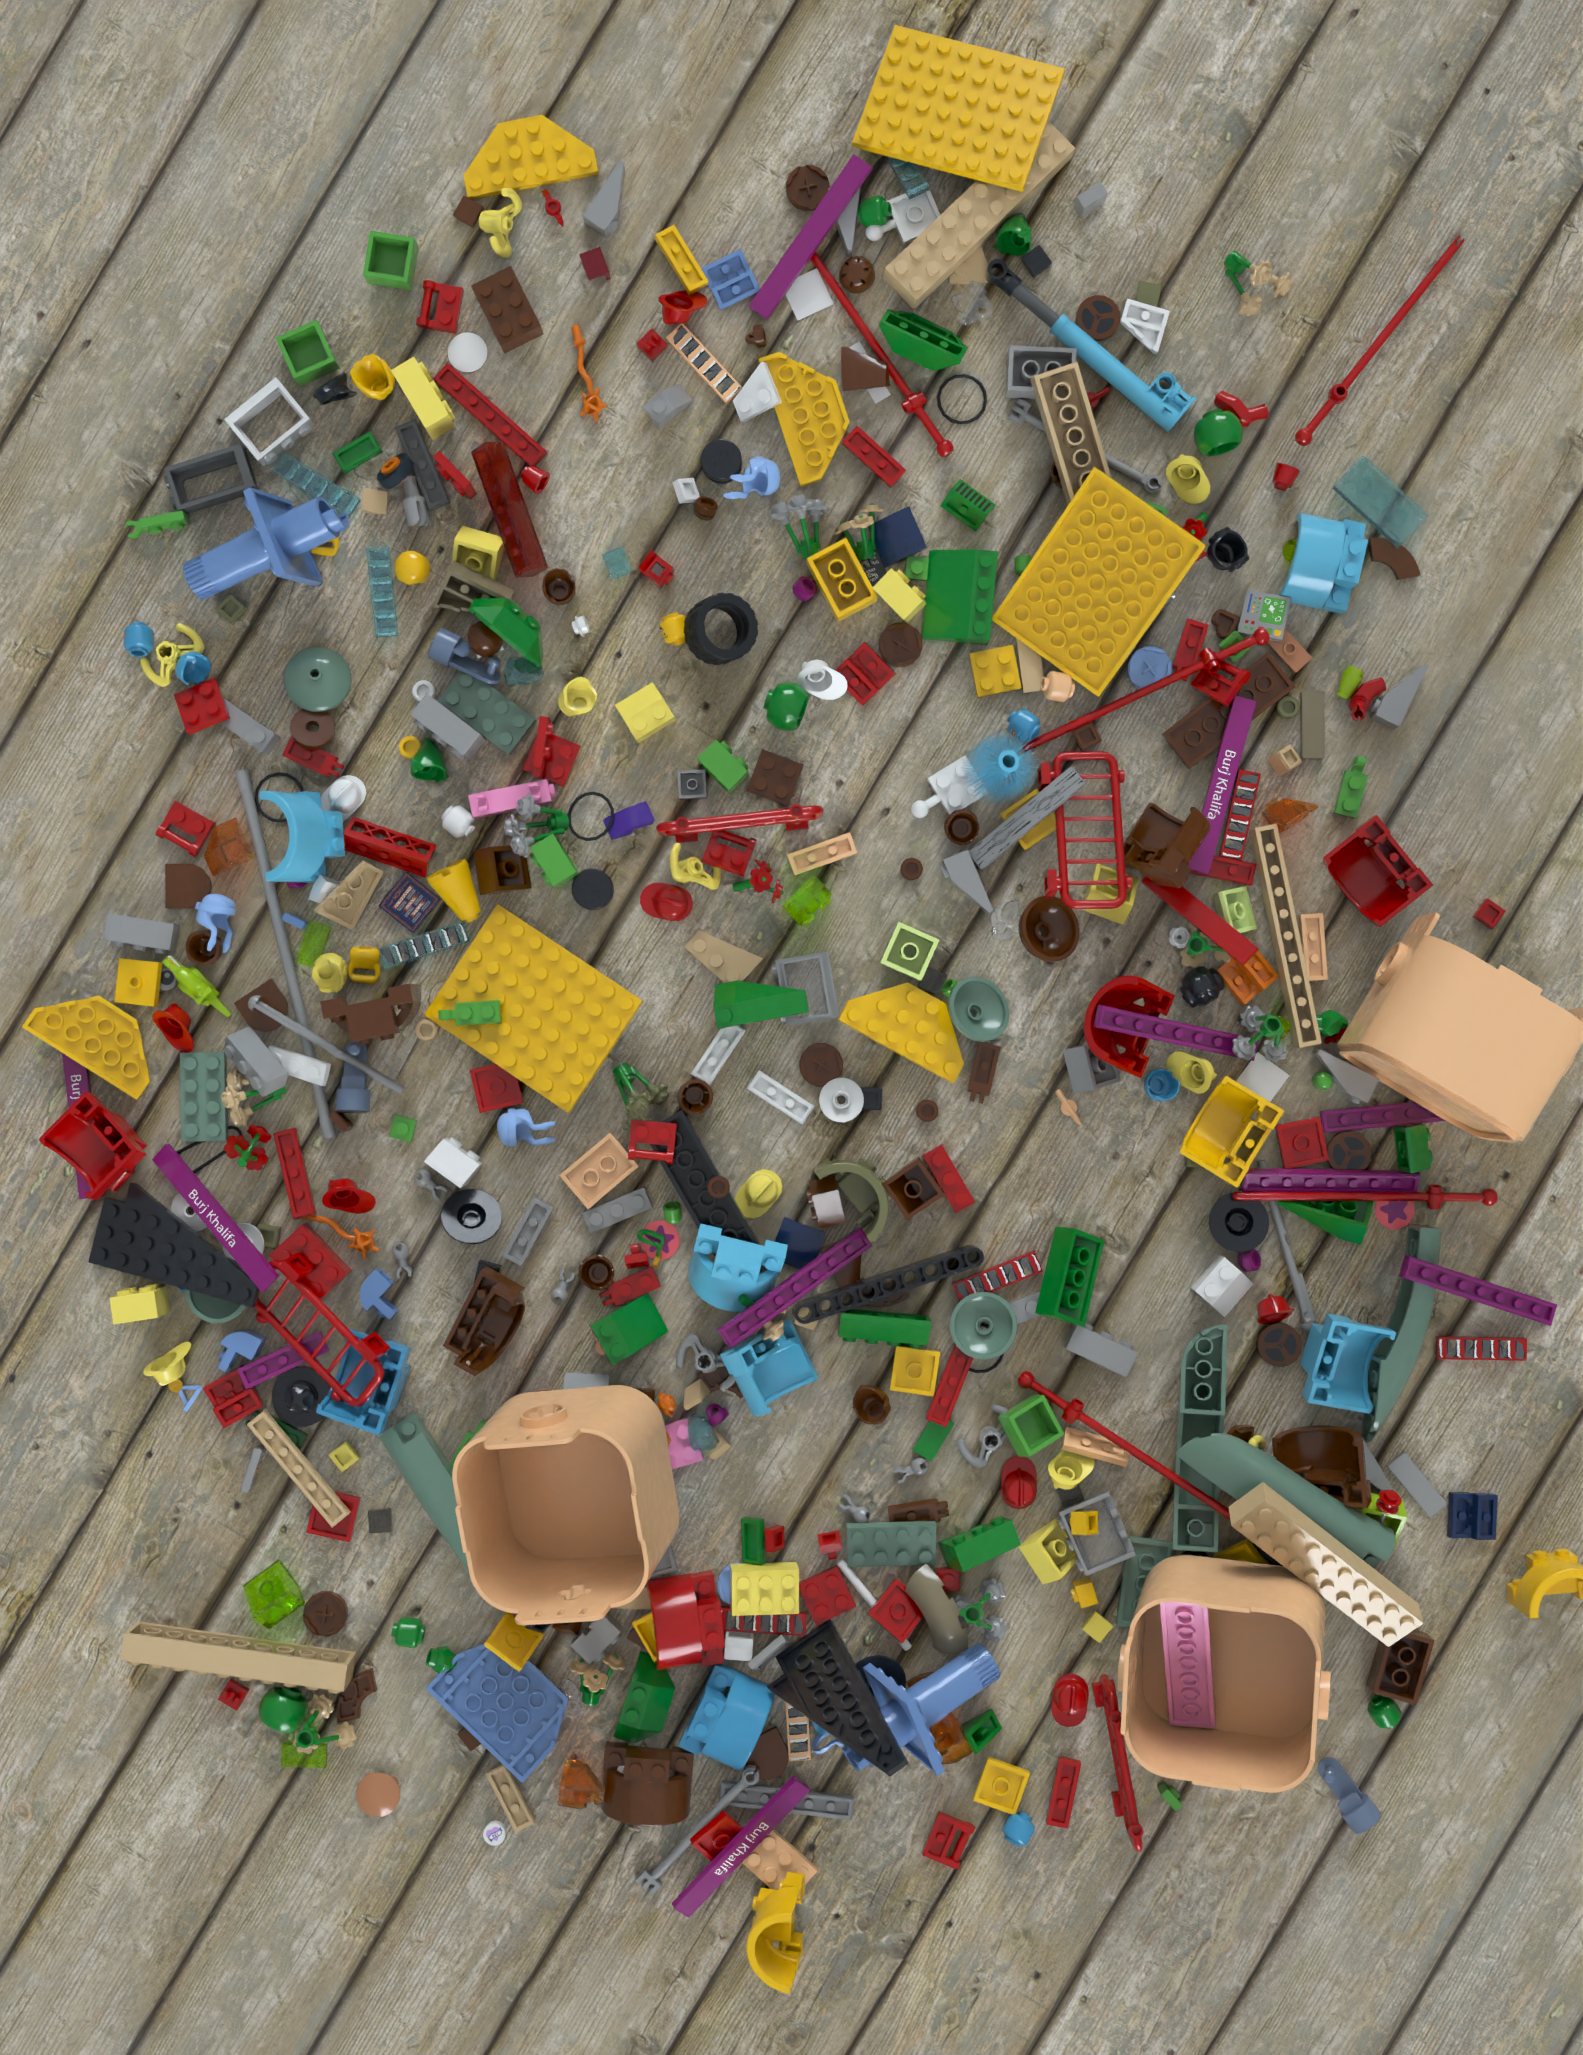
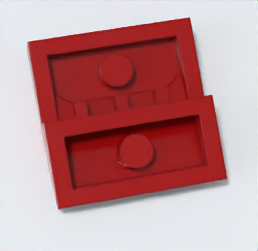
M863 642L835 670L847 680V691L862 706L896 674L866 642Z
M238 1368L203 1387V1390L214 1406L212 1410L223 1428L263 1407L256 1387L245 1388L238 1373Z

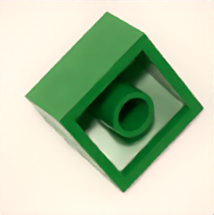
M1426 1124L1393 1126L1398 1170L1415 1173L1431 1169L1430 1163L1433 1162V1155L1428 1148L1430 1131L1426 1128Z

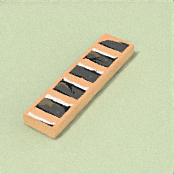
M680 324L666 337L668 343L726 405L740 392L742 386L684 324Z
M785 1702L789 1761L811 1760L809 1718Z

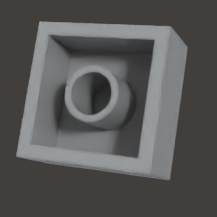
M1097 183L1076 197L1073 208L1080 218H1083L1104 204L1108 193L1102 183Z
M705 769L677 771L679 800L707 799Z

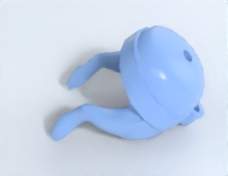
M759 456L751 458L749 460L750 466L745 469L743 475L736 474L730 476L731 479L742 482V492H730L723 494V496L728 499H744L754 490L760 496H769L775 493L780 485L779 467L775 462Z
M208 894L203 898L202 902L197 901L195 909H198L196 921L211 930L207 951H211L216 944V927L227 932L223 943V953H226L230 948L233 934L227 919L230 915L235 916L236 904L227 896Z
M515 1107L507 1108V1113L502 1114L497 1121L498 1136L505 1146H517V1141L520 1139L534 1146L547 1145L556 1140V1137L534 1140L530 1128L532 1130H547L554 1126L555 1122L534 1124L527 1109L515 1110Z

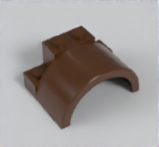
M1149 803L1124 842L1125 867L1139 870L1157 885L1180 888L1186 883L1188 875L1192 870L1188 867L1190 861L1211 829L1208 819L1196 807H1191V812L1184 822L1165 812L1154 803Z
M405 984L387 988L389 997L347 1005L346 997L320 1001L323 1019H331V1023H336L350 1034L351 1042L358 1041L359 1045L372 1043V1038H381V1041L395 1038L394 1034L400 1033L416 1016L421 1003V985ZM394 1006H397L398 1010L401 1009L397 1016L395 1013Z
M1314 1425L1289 1429L1272 1438L1273 1456L1280 1463L1296 1474L1305 1472V1480L1344 1503L1345 1507H1369L1372 1502L1370 1480H1367L1364 1442L1359 1433L1344 1427Z
M606 1741L601 1802L603 1813L616 1821L637 1826H665L683 1821L690 1812L694 1754L676 1746H673L672 1749L628 1746L626 1742ZM624 1766V1774L617 1771V1768ZM670 1769L677 1771L678 1775L669 1778Z

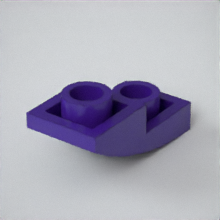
M641 802L614 813V820L608 831L611 840L630 835L633 830L654 823L655 819L647 802ZM611 815L603 819L606 828L609 825Z

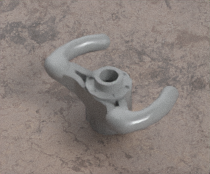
M690 1334L683 1340L676 1356V1367L682 1369L684 1367L686 1351L688 1347L692 1346L696 1355L694 1359L697 1370L703 1371V1373H710L718 1367L725 1366L724 1362L719 1363L720 1360L723 1361L721 1356L703 1347L701 1338L696 1334ZM707 1357H709V1361L711 1362L710 1365H706L705 1359ZM730 1374L720 1384L719 1388L721 1391L727 1390L734 1384L733 1374Z
M998 1404L991 1406V1410L999 1414L1008 1411L1007 1408ZM985 1426L979 1432L981 1447L978 1457H974L970 1453L963 1439L957 1440V1446L965 1460L977 1468H983L989 1462L990 1453L996 1451L1008 1436L1004 1433L1003 1427ZM988 1435L993 1436L991 1440L986 1439Z

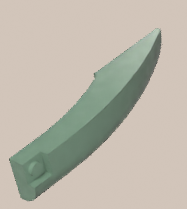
M1408 1223L1405 1255L1439 1266L1442 1228ZM1402 1278L1394 1311L1387 1328L1396 1332L1395 1339L1391 1340L1389 1337H1386L1380 1341L1375 1353L1372 1355L1369 1366L1368 1393L1373 1409L1370 1414L1364 1413L1362 1437L1366 1443L1373 1440L1386 1421L1415 1367L1429 1326L1436 1293L1435 1288Z
M1217 1325L1199 1332L1184 1350L1180 1368L1175 1473L1218 1502H1220V1488L1180 1459L1176 1452L1193 1438H1203L1211 1436V1433H1223L1228 1325ZM1174 1484L1172 1549L1218 1552L1219 1513Z
M412 1413L395 1426L388 1428L380 1435L379 1439L432 1522L469 1571L466 1553H463L455 1511L457 1503L452 1480L453 1468L419 1414Z
M1211 1433V1436L1196 1437L1185 1443L1176 1452L1180 1459L1237 1500L1264 1482L1374 1569L1382 1559L1388 1561L1395 1546L1393 1529L1351 1507H1345L1344 1503L1276 1460V1457L1235 1436L1224 1433Z

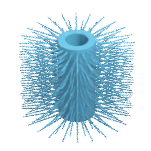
M1001 733L999 738L997 735L996 741L995 738L990 740L984 739L985 743L987 742L988 744L981 750L979 749L980 747L976 748L978 753L975 754L976 756L973 760L970 759V762H968L974 768H964L969 770L976 769L971 772L979 773L976 774L977 776L970 775L971 773H964L969 774L965 775L967 777H975L976 781L973 777H970L974 781L972 784L980 780L983 782L974 792L985 788L989 796V793L992 794V788L994 805L995 800L997 803L1000 797L1003 799V794L1010 797V795L1016 796L1017 791L1021 792L1022 789L1020 788L1026 784L1025 780L1029 774L1025 775V773L1034 770L1024 769V767L1036 765L1027 764L1031 763L1029 760H1025L1029 759L1025 755L1029 751L1021 755L1017 754L1026 744L1021 747L1015 746L1014 748L1010 735V745L1008 746L1006 745L1008 737L1005 742L1004 736L1003 742V733L1001 740Z

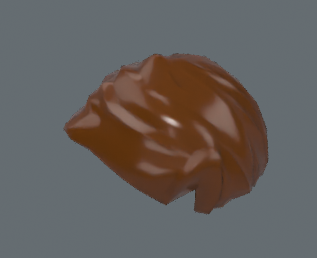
M860 1385L853 1397L852 1408L855 1410L857 1418L861 1419L862 1422L879 1425L886 1420L891 1406L889 1397L880 1388Z

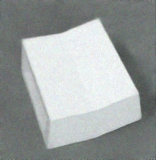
M319 875L308 899L321 903L341 882Z
M726 1631L724 1659L751 1661L754 1633Z

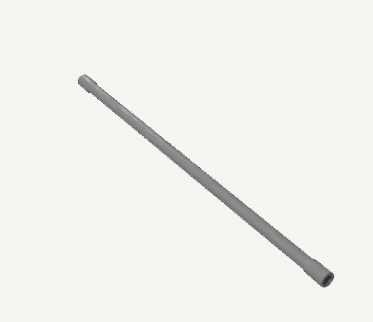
M248 769L235 772L236 780L242 795L295 1019L298 1024L310 1030L284 921L281 920L282 913L275 884L265 879V872L271 871L252 793L253 788ZM300 1035L304 1055L317 1059L313 1042ZM311 1083L323 1139L336 1137L334 1123L328 1117L330 1111L324 1086Z

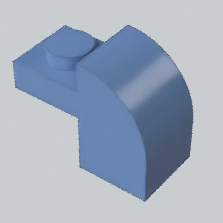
M379 1267L363 1282L360 1289V1301L366 1311L374 1305L376 1307L375 1311L382 1318L385 1319L387 1317L391 1319L399 1310L383 1295L395 1282Z
M240 1329L227 1335L220 1343L228 1349L224 1348L218 1358L221 1361L218 1368L225 1372L230 1370L238 1354L250 1360L255 1359L267 1337L251 1329Z

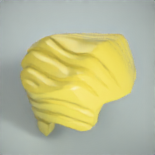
M577 677L571 680L558 697L559 708L569 717L589 713L596 702L597 693L590 685L588 679Z
M326 953L319 956L315 961L312 978L321 992L337 993L347 982L348 966L345 960L337 954Z

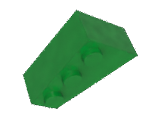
M999 1516L991 1519L990 1523L976 1526L971 1530L938 1542L946 1566L965 1572L1020 1546L1021 1543L1012 1520Z

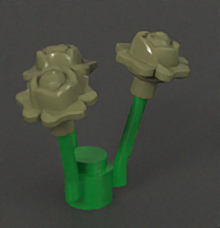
M625 1062L616 1066L612 1072L616 1077L615 1082L619 1087L628 1112L626 1113L628 1120L626 1125L622 1127L623 1130H628L630 1133L632 1119L647 1121V1118L636 1116V1113H643L651 1104L661 1105V1103H664L667 1097H669L667 1092L669 1085L656 1087L653 1083H649L637 1071L635 1066L630 1068L628 1063ZM633 1076H636L647 1087L646 1090L650 1092V1095L647 1092L638 1094L637 1090L633 1089L630 1084L635 1080ZM624 1086H626V1087L628 1088L629 1092H630V1093H629V1096H630V1099H629V1100H628V1097H627V1095H626Z

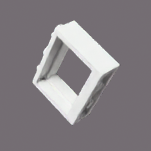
M276 377L224 419L262 466L273 463L279 453L290 449L296 439L300 436H306L312 430L311 427L315 425ZM282 395L302 420L260 453L242 431L241 427Z

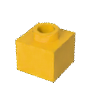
M1072 1511L1070 1517L1071 1535L1099 1534L1098 1511Z
M1089 1577L1072 1582L1074 1589L1070 1590L1074 1603L1078 1602L1081 1609L1098 1604L1094 1587Z

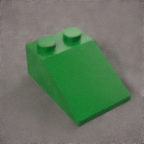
M648 1293L643 1294L589 1325L608 1362L612 1366L669 1332Z

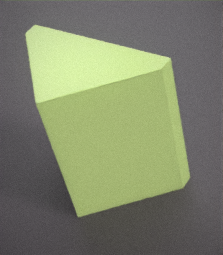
M1247 886L1212 894L1217 915L1239 933L1257 929Z

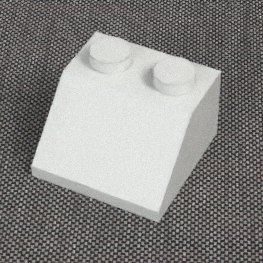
M452 1137L450 1140L444 1138L424 1162L459 1188L468 1185L483 1163L478 1161L480 1157L469 1150L467 1153L460 1148L462 1144Z
M1219 1254L1191 1286V1289L1225 1317L1251 1288L1253 1283L1230 1261Z

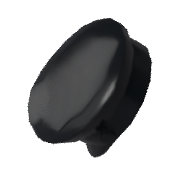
M343 372L320 386L313 393V397L322 406L333 401L354 397L357 395V392L349 389L347 386V373Z

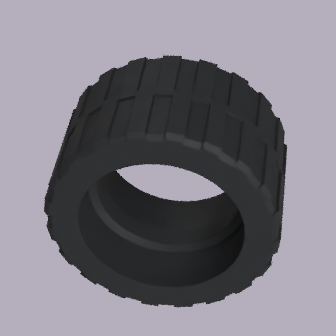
M723 592L713 594L698 602L689 610L684 621L685 642L691 653L699 660L704 661V663L713 665L727 664L743 657L755 644L756 637L758 636L756 614L750 607V604L740 596ZM712 609H720L726 612L735 623L737 636L733 647L724 650L716 647L706 635L705 618Z

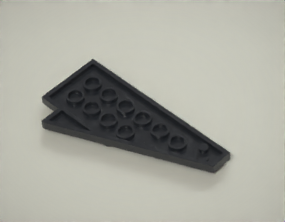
M130 1183L125 1202L109 1197L104 1198L89 1263L248 1307L256 1306L259 1288L250 1277L140 1185Z
M831 1619L776 1656L784 1674L767 1685L772 1693L889 1777L909 1764Z

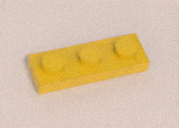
M675 225L655 234L654 239L688 295L708 285V279Z

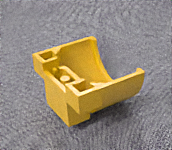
M1225 1076L1217 1084L1198 1112L1181 1143L1179 1152L1214 1173L1220 1179L1238 1188L1248 1172L1250 1164L1271 1130L1276 1126L1284 1110L1230 1077ZM1256 1111L1257 1117L1254 1121L1250 1117ZM1225 1158L1231 1160L1228 1164H1223Z
M1555 1549V1552L1551 1553L1537 1550L1533 1551V1554L1525 1555L1527 1572L1521 1579L1513 1580V1583H1506L1507 1601L1528 1618H1539V1606L1544 1595L1573 1593L1578 1599H1583V1565L1578 1562V1557L1570 1552L1569 1549Z
M788 1871L785 1880H781L778 1890L761 1888L758 1897L754 1896L752 1909L756 1911V1916L753 1917L752 1927L747 1939L746 1952L751 1968L765 1984L777 1991L790 1994L803 1954V1933L795 1932L796 1903H802L805 1894V1874ZM773 1941H779L778 1949L772 1944Z

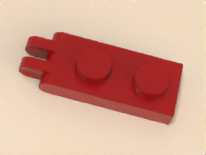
M1187 618L1172 664L1175 672L1198 662L1199 653L1208 630V624ZM1188 676L1185 677V678H1183L1182 681H1185V682H1186L1187 679H1188Z
M544 716L539 717L532 774L537 779L543 776L545 760L550 758L551 746H548V738L553 736L554 724L551 723L549 717Z
M292 736L282 756L328 778L331 774L338 778L341 774L333 770L335 766L342 770L345 767L337 762L338 757L321 749H305L299 746Z
M650 1266L611 1283L606 1288V1291L600 1293L599 1296L603 1298L609 1295L610 1299L602 1303L604 1306L613 1303L615 1307L661 1287L653 1267Z

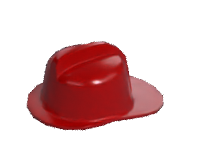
M686 290L658 297V301L662 304L663 322L665 324L687 323L695 310L705 307L708 303L705 295L699 292L688 295Z
M652 883L646 886L640 895L642 909L648 915L655 918L680 921L685 919L693 908V900L690 893L686 889L675 885Z
M173 1003L164 1011L153 1013L154 1023L174 1048L183 1053H189L193 1050L194 1042L188 1032L191 1019L176 1003Z
M348 1178L330 1180L328 1191L322 1197V1203L327 1208L356 1214L371 1211L376 1203L372 1194L358 1189L356 1183Z
M1270 1293L1266 1299L1257 1304V1322L1259 1324H1270L1284 1320L1295 1309H1290L1284 1297L1273 1296Z
M1011 1457L1002 1467V1498L1011 1508H1027L1036 1498V1468L1032 1461L1026 1457Z
M1072 1673L1061 1676L1056 1681L1053 1689L1052 1715L1057 1723L1065 1727H1074L1080 1724L1087 1713L1088 1685L1079 1675Z

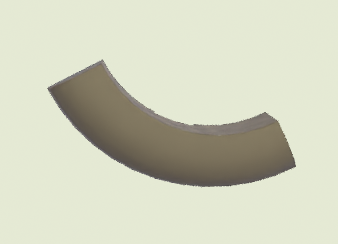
M924 1564L910 1578L905 1592L914 1600L924 1615L932 1634L933 1648L948 1655L963 1652L968 1649V1637L965 1626L961 1627L958 1619L960 1611L954 1599H948L942 1588L944 1584L927 1564Z

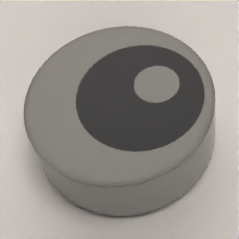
M162 969L160 990L170 991L177 986L178 981L170 969Z

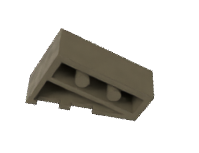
M453 561L432 608L439 609L443 607L457 612H470L469 607L473 599L507 598L511 601L515 590Z

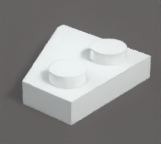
M1127 299L1120 323L1153 354L1157 355L1170 311Z
M761 362L733 400L741 422H746L782 403L765 362Z

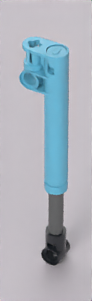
M994 259L989 263L985 275L989 284L996 285L1009 297H1015L1051 328L1049 332L1054 337H1057L1067 348H1077V356L1167 433L1197 398L1196 396L1190 397L1181 389L1182 386L1176 382L1173 374L1169 372L1161 373L1148 386L1073 321L1071 322L1064 314L1059 316L1021 284L1022 280L1007 268V264L1003 260ZM991 269H1000L1002 275L994 276L991 273ZM1159 381H1166L1169 384V389H1162Z

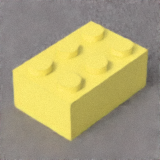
M412 357L391 370L432 440L455 427L452 421L455 419V416L446 400H443L444 398L422 361L418 363L415 357Z
M797 1563L730 1564V1610L732 1616L799 1614V1568Z

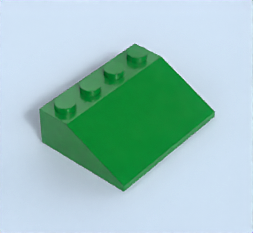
M978 549L929 551L925 602L927 604L924 606L922 639L988 645L991 635L998 551Z

